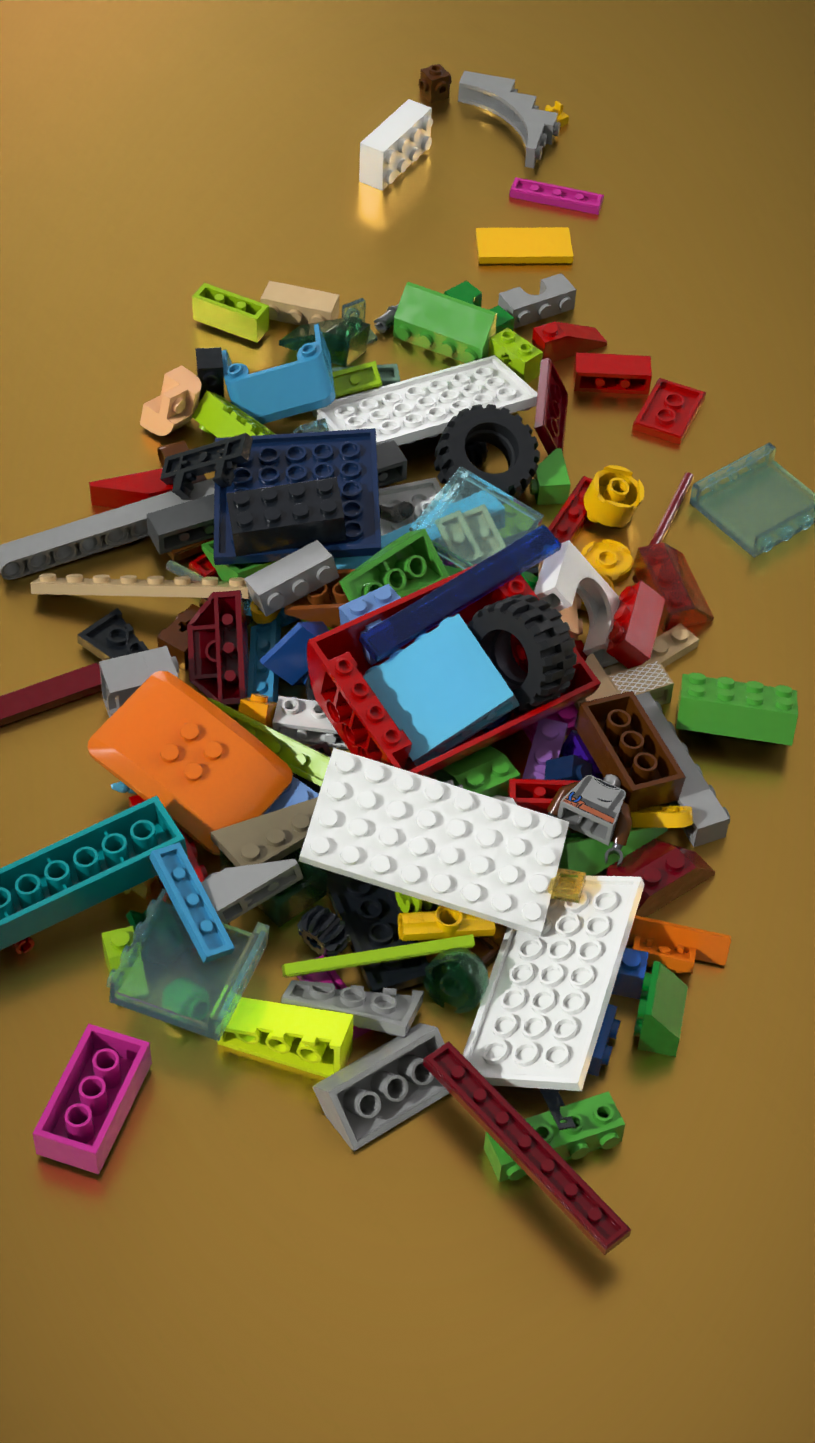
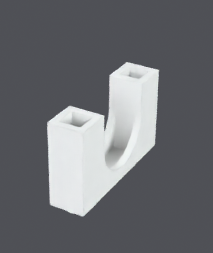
M570 540L547 549L534 593L539 600L543 599L551 604V609H557L558 611L571 607L577 593L583 600L589 616V631L583 652L587 656L594 654L602 668L618 663L619 661L606 651L609 644L608 636L615 622L614 615L620 604L619 596Z

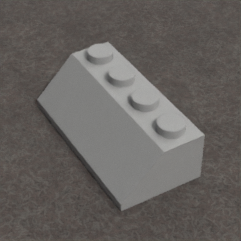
M419 1023L409 1029L406 1037L397 1036L312 1086L325 1116L351 1150L359 1149L449 1094L445 1087L423 1065L425 1057L445 1044L438 1027Z

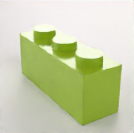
M203 283L192 296L193 320L257 343L269 330V305L207 283Z

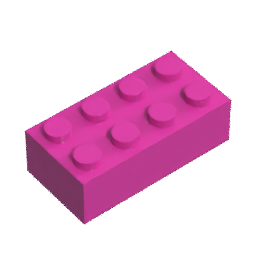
M88 1023L32 1133L36 1154L99 1174L151 1067L150 1042Z

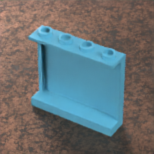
M459 613L454 617H447L442 620L439 626L431 632L419 635L414 640V643L405 649L395 651L387 661L369 668L363 676L399 730H403L412 742L409 756L416 767L454 749L519 706L515 695Z

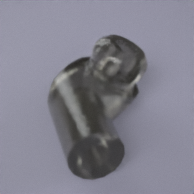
M400 502L390 508L379 504L380 518L395 524L408 519L414 513V506L410 502Z

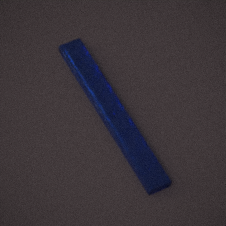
M543 524L360 635L359 641L377 662L435 627L445 618L453 616L561 549L562 544Z

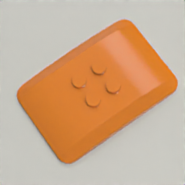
M158 671L152 674L91 736L87 746L89 755L145 801L158 796L176 826L215 855H222L224 853L211 840V832L263 815L289 787L293 777L292 770L288 764L215 704L168 671Z

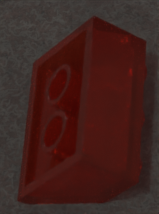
M664 542L638 548L632 565L638 581H643L666 599L659 623L662 632H666L680 623L684 627L713 621V614L682 552Z

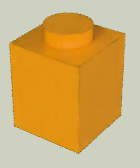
M252 693L251 697L240 699L239 712L273 728V718L277 703L268 701V696Z

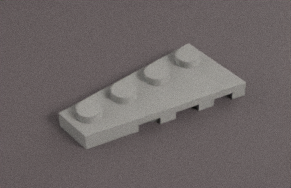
M292 980L281 997V1003L354 1015L353 1025L358 1028L372 1029L391 1036L406 1037L423 1002L424 991L412 990V995L396 994L397 989L383 988V993L366 992L364 991V986L351 985V987L344 989H335L333 983Z

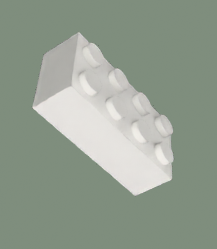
M408 99L360 142L359 182L383 191L401 173L405 172L407 167L416 161L424 151L430 148L432 138L430 137L431 127L433 124L431 107Z

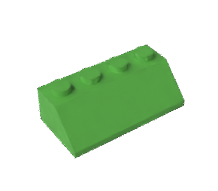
M407 282L394 316L393 337L468 363L489 356L490 337L496 334L497 313Z

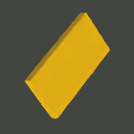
M569 227L476 228L475 235L479 264L573 263L574 256Z

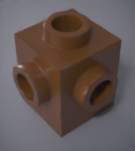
M440 64L421 69L419 79L420 93L430 103L449 98L450 84L452 83L450 73Z

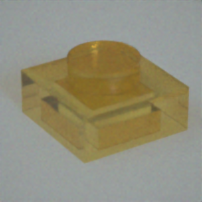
M558 868L556 877L551 879L548 887V893L552 894L551 899L579 903L586 883V872Z

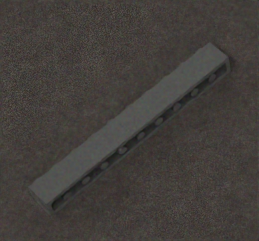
M392 440L376 445L379 488L406 480L407 459L396 442ZM214 494L146 514L148 534L159 554L214 537Z

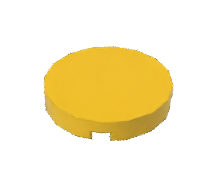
M602 539V542H590L582 549L581 554L598 573L608 577L613 584L624 581L630 576L634 559L629 548L622 543L610 539Z

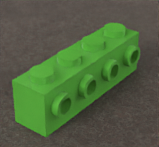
M609 1091L560 1107L562 1117L571 1116L576 1128L559 1130L550 1111L525 1119L564 1160L570 1158L577 1160L583 1158L591 1151L615 1147L622 1141L625 1129V1122ZM561 1120V1121H560V1123H567V1122H568V1121H566V1120ZM486 1132L484 1151L498 1181L518 1180L526 1175L524 1170Z

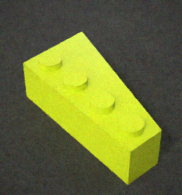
M230 995L216 1026L217 1044L327 1078L346 1067L353 1050L354 1015Z

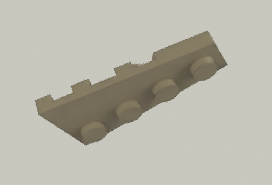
M318 797L212 831L211 840L235 867L279 861L303 847Z

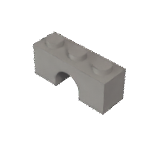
M560 273L541 279L539 295L528 294L521 287L499 293L498 305L515 318L514 328L574 309L576 289Z

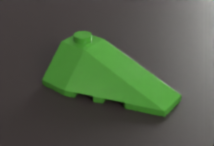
M423 528L408 532L391 542L340 580L339 583L350 602L386 584H389L400 597H404L447 578L449 575L428 533Z
M631 828L626 846L623 845L621 849L623 858L668 831V828ZM567 830L557 875H596L619 861L620 858L617 854H611L608 857L607 864L605 863V853L609 848L613 847L614 842H610L608 846L580 832L570 833V830Z

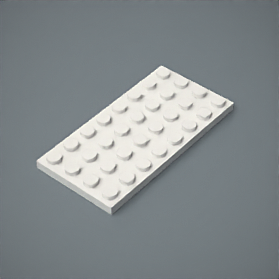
M493 355L339 398L326 407L312 410V413L327 431L375 428L376 445L394 440L399 446L412 444L416 440L438 436L443 433L453 416H457L465 408L471 410L473 405L481 404L483 408H486L487 404L496 405V409L502 410L503 407L509 409V413L527 411L531 407L536 406L538 393L498 357Z
M333 748L298 861L540 936L543 931L569 822Z
M556 875L541 935L536 936L507 927L463 1052V1056L491 1085L582 1091L645 884L642 877Z

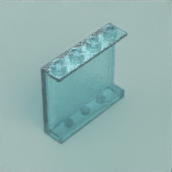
M770 442L694 483L690 497V504L754 558L763 552L770 551L777 544L788 541L793 535L802 530H807L815 523V493L774 461L777 448Z
M460 466L409 528L408 532L425 528L437 553L462 569H467L502 552L506 553L516 567L519 562L517 558L519 556L524 558L530 549L531 543L529 542L531 540L536 542L542 533L543 527L540 524L544 515Z
M162 889L157 900L152 899L146 912L147 918L144 923L139 922L133 935L134 941L131 946L126 945L120 957V966L118 969L113 968L109 974L106 984L110 988L109 1002L220 1041L267 947L270 926L257 922L251 933L222 923L235 949L230 955L203 963L174 905L166 903L167 891Z

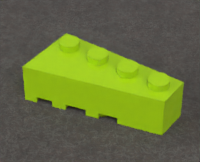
M207 390L192 416L199 423L198 427L201 430L213 434L217 438L234 437L244 433L250 436L276 434L222 396Z

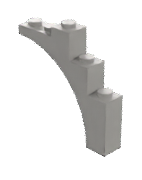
M469 71L463 72L459 82L458 102L488 110L513 126L525 144V167L534 168L536 160L541 159L543 147L546 144H552L554 136L559 135L561 123L557 122L558 113L539 110V106L536 105V96L518 93V89H515V79Z

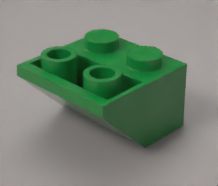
M659 961L653 962L651 973L645 972L633 1036L639 1037L638 1050L676 1057L688 986Z

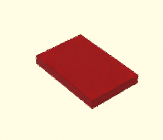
M659 378L636 417L632 430L680 445L705 400L706 392Z

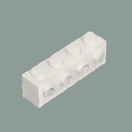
M278 697L273 718V729L303 744L316 745L327 742L329 747L348 749L317 701L296 697Z

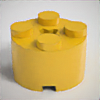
M608 465L595 474L583 498L587 518L591 522H599L603 525L624 528L644 498V486L640 479L637 482L632 477L633 472L622 466Z

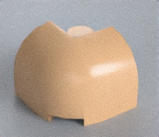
M182 365L165 373L161 395L143 404L140 425L158 436H164L187 424L192 419L198 406L202 386L200 379Z

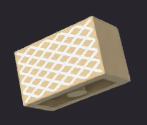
M659 660L607 675L619 694L633 691L635 695L649 692L660 705L671 702L674 682Z

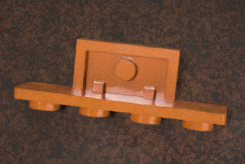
M635 915L626 945L633 946L632 949L649 952L646 967H652L654 961H659L671 972L692 974L695 960L725 965L731 936Z

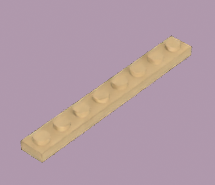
M47 573L39 575V578L30 583L31 594L208 598L212 592L241 590L243 599L250 598L243 577L230 578L229 581H219L218 577H204L202 581H191L189 576L175 577L174 580H164L163 576H149L147 580H140L135 575H124L120 579H110V575H95L91 579L83 578L82 574H70L66 578H56V574Z

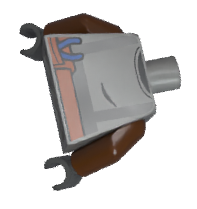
M608 774L601 780L592 775H586L580 782L576 781L559 788L547 808V811H549L547 815L568 821L569 828L608 846L610 842H614L613 847L609 848L605 853V863L607 864L609 855L617 854L620 858L617 868L620 867L623 863L621 849L623 845L626 846L632 827L630 806L624 802L626 792L619 788L621 782L618 777Z

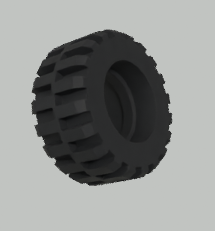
M479 404L473 405L471 410L468 408L461 410L457 416H453L449 421L435 449L434 456L436 460L434 466L436 471H440L437 476L440 484L445 483L447 485L445 490L457 492L461 496L462 501L485 490H489L501 506L516 501L525 492L538 468L537 463L540 459V452L536 450L538 447L536 437H531L533 430L528 424L524 425L522 423L523 418L518 414L513 416L509 413L510 410L504 407L500 410L496 409V405L487 404L486 408H483ZM475 441H483L496 446L506 457L508 470L498 474L479 470L469 461L465 452V445Z
M514 595L484 606L483 609L478 610L468 624V628L519 703L518 707L510 711L511 713L527 712L557 699L561 693L568 689L570 680H573L575 673L573 665L577 662V654L574 653L573 648L576 645L574 638H571L568 632L571 630L568 623H563L561 620L562 615L557 609H551V604L543 599L538 600L533 595ZM511 634L520 641L525 649L528 659V673L518 665L513 656Z

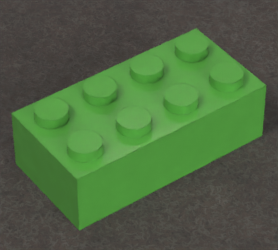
M701 673L682 674L677 704L676 729L792 746L798 719L797 690H792V688L784 685L776 687L764 686L757 681L737 682L729 677L709 678Z

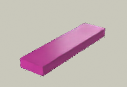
M515 177L509 193L511 198L596 215L599 214L604 200L603 194Z

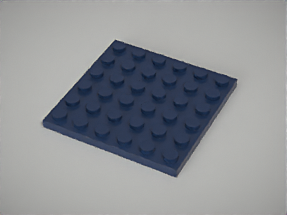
M375 428L251 436L253 442L247 462L237 464L236 470H233L235 477L232 485L221 488L215 483V565L276 562L303 548L297 547L236 557L226 493L337 477L345 517L347 540L324 543L322 545L333 558L373 556L382 549ZM231 437L215 438V442Z

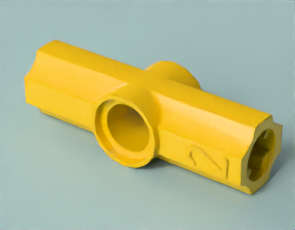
M443 906L437 907L436 911L399 913L397 919L398 935L402 941L439 940L471 934L474 937L494 936L496 931L494 922Z

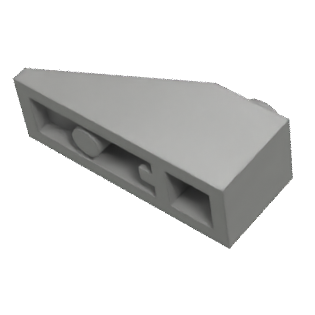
M296 859L225 868L220 872L210 874L201 884L224 926L304 877Z

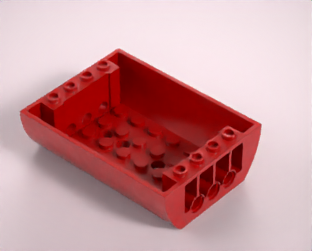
M505 552L311 638L307 643L308 672L315 700L350 752L425 777L591 696L599 688L601 682L574 647L573 651L577 654V662L573 665L575 673L573 680H570L568 689L561 693L560 697L527 712H509L511 715L505 724L487 733L481 730L454 749L416 767L409 756L412 742L403 730H399L363 677L369 668L384 663L389 657L370 665L364 657L360 632L365 630L366 625L378 619H381V621L386 620L394 630L395 650L397 651L405 649L414 643V640L419 635L429 633L437 628L440 622L447 617H454L459 613L468 626L474 614L478 610L483 609L484 606L519 594L537 597ZM511 634L513 656L518 665L528 673V659L525 649L520 641Z

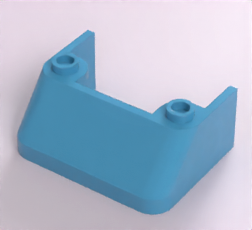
M319 324L314 325L316 342L304 344L297 352V361L251 374L245 364H232L227 350H222L223 375L231 403L261 424L330 405L336 397L330 352Z

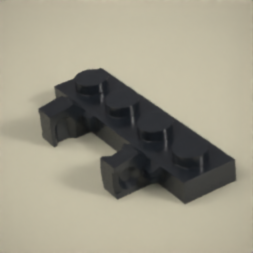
M244 433L165 458L160 480L167 485L173 483L172 492L182 500L191 497L190 493L194 489L192 481L197 479L196 476L213 471L216 474L212 480L221 488L229 487L232 485L235 477L233 470H236L237 464L247 462L249 459L253 438Z

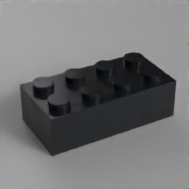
M337 477L226 493L236 557L304 547L316 540L321 544L347 540L345 517Z

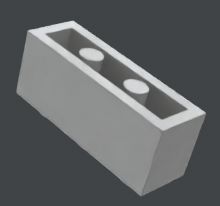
M316 540L244 578L251 600L265 616H268L339 578L333 556Z

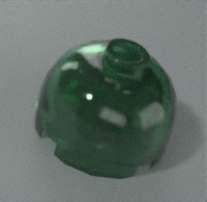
M451 948L440 952L428 963L424 970L426 971V977L423 980L424 987L429 996L443 1008L445 1002L456 1007L455 1013H465L473 1010L483 999L489 985L488 970L483 960L477 954L465 948Z

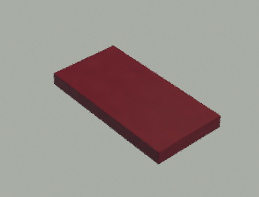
M550 358L541 360L534 429L548 456L555 449L561 448L562 452L564 450L568 393Z

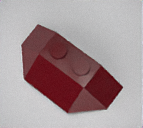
M241 590L212 592L207 601L187 624L189 681L209 698H213L225 705L240 704V699L247 698L249 672L248 631Z
M653 839L625 856L620 867L617 868V861L607 869V876L642 877L645 885L636 916L645 918L715 875V871L695 851L658 839Z

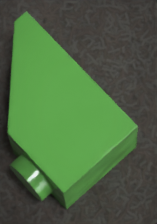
M561 448L555 449L538 465L534 479L529 483L530 494L535 495L537 505L564 504L569 497L571 483Z

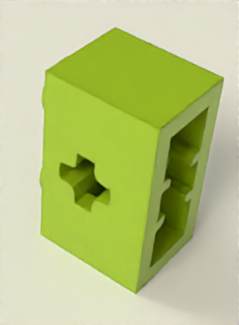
M508 327L490 337L488 357L493 355L498 357L526 383L540 375V365L543 356L541 350Z

